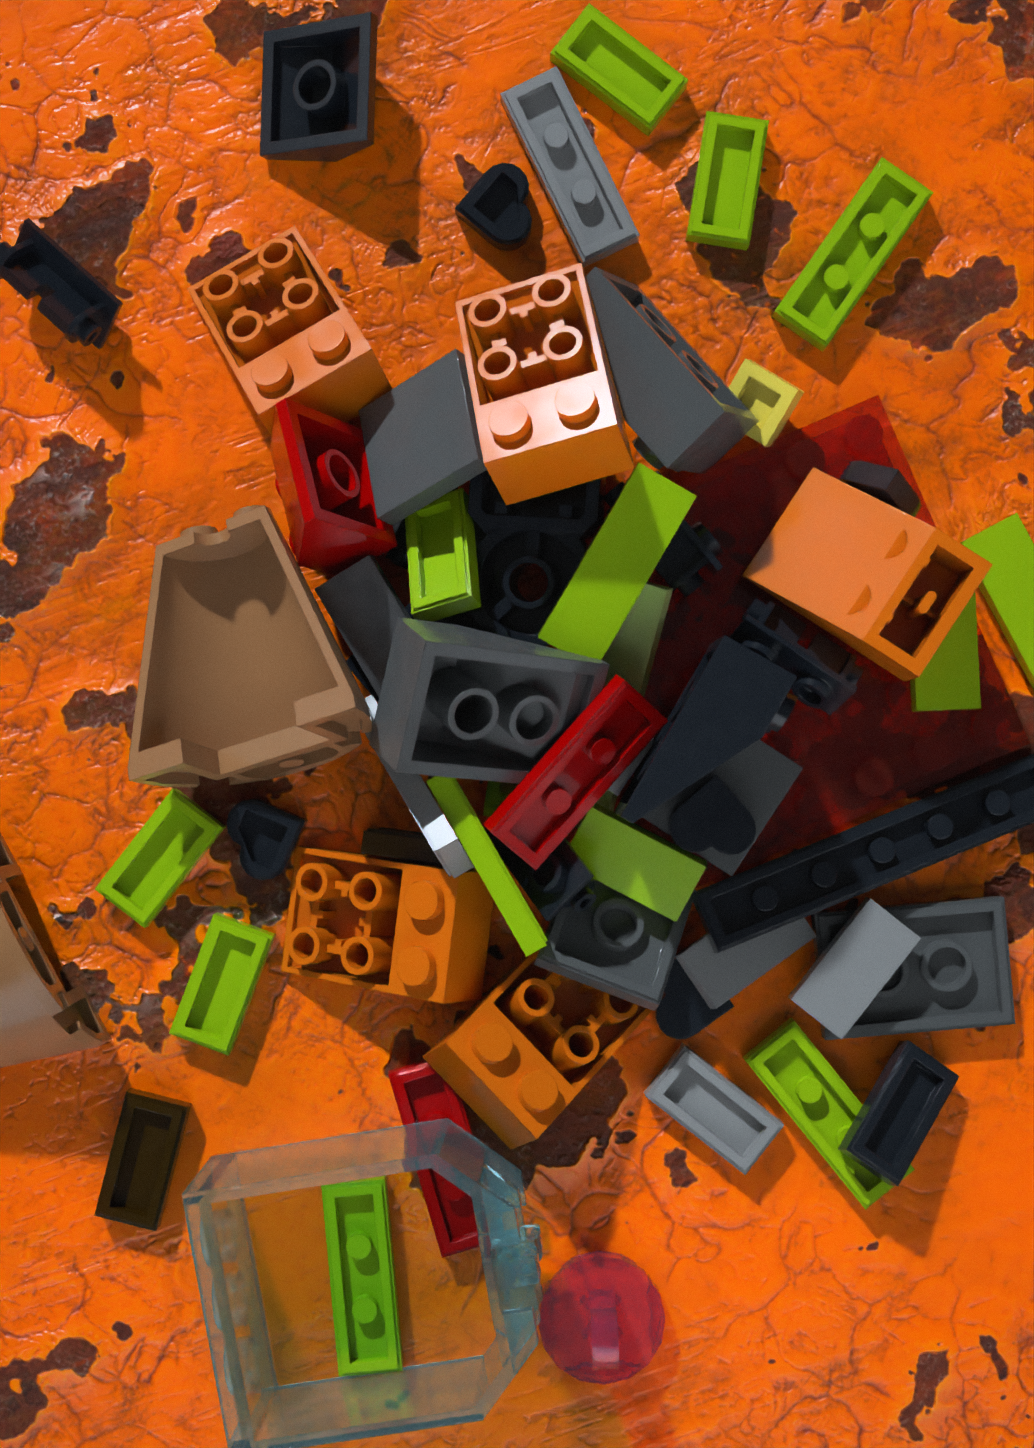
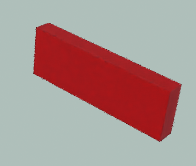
M616 674L483 825L536 871L664 727L668 720L626 680Z
M426 1060L389 1070V1080L442 1258L503 1240V1231L464 1100Z

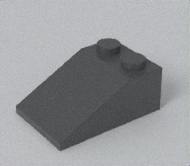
M594 267L587 274L586 279L622 414L627 424L638 435L632 441L634 447L647 462L659 470L665 466L678 473L680 471L706 474L759 420L637 285Z
M397 617L369 745L395 772L519 784L603 690L610 664L604 660L460 625Z

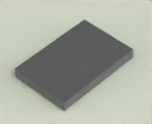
M986 896L880 905L921 939L843 1039L1015 1024L1004 897ZM857 908L821 910L811 915L812 930L817 935L813 938L815 961ZM821 1024L822 1038L825 1040L840 1039Z

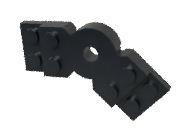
M487 470L472 478L469 485L468 514L487 533L476 548L481 607L433 622L460 625L542 646H549V643L538 638V634L589 547L584 540L604 521L605 500L603 497L606 494L607 477L507 506ZM537 564L545 571L548 586L544 595L532 602L521 595L518 589V577L525 567ZM409 603L407 606H405V609L407 610L411 619H415L411 615V603ZM352 655L346 660L351 672L378 702L379 697L355 656Z

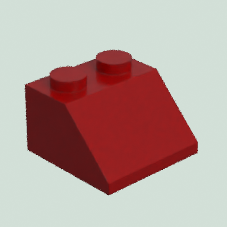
M287 398L276 403L270 452L276 473V489L282 499L289 526V544L296 556L297 564L336 576L368 555L377 557L398 546L393 525L377 519L362 429Z

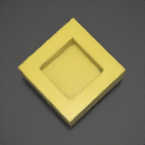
M746 358L729 386L730 390L759 420L745 435L765 447H773L804 394L803 390Z

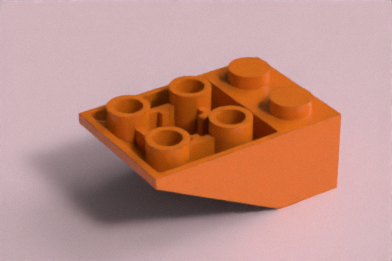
M295 226L187 288L255 411L271 436L275 404L284 398L347 423L359 416L360 409L392 390L371 346Z
M582 263L455 302L483 463L506 506L635 468L621 406Z
M813 467L744 571L742 577L905 682L920 677L993 564L936 527Z
M296 846L281 972L441 1004L482 999L494 900L477 870L473 868L454 879L452 875L448 876L441 864Z
M538 951L528 957L524 956L423 1056L510 1150L537 1140L652 1011L534 965Z

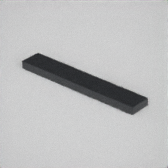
M1034 753L692 892L691 898L714 953H720L1034 823Z

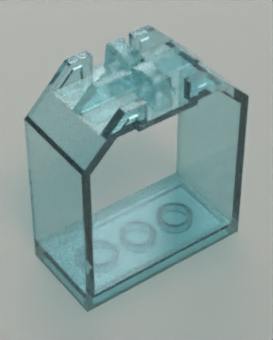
M448 1118L214 1155L209 1158L181 1194L228 1448H304L483 1421L538 1345L537 1325L541 1321L539 1304L543 1300L540 1261L544 1248L539 1224L525 1225L522 1206H526L527 1199L522 1171ZM429 1168L472 1197L493 1326L496 1332V1338L484 1355L403 1367L402 1371L342 1376L283 1386L278 1385L245 1198Z

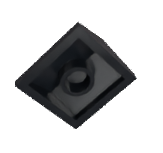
M372 12L264 31L260 133L261 157L266 160L337 162L374 144L378 16Z

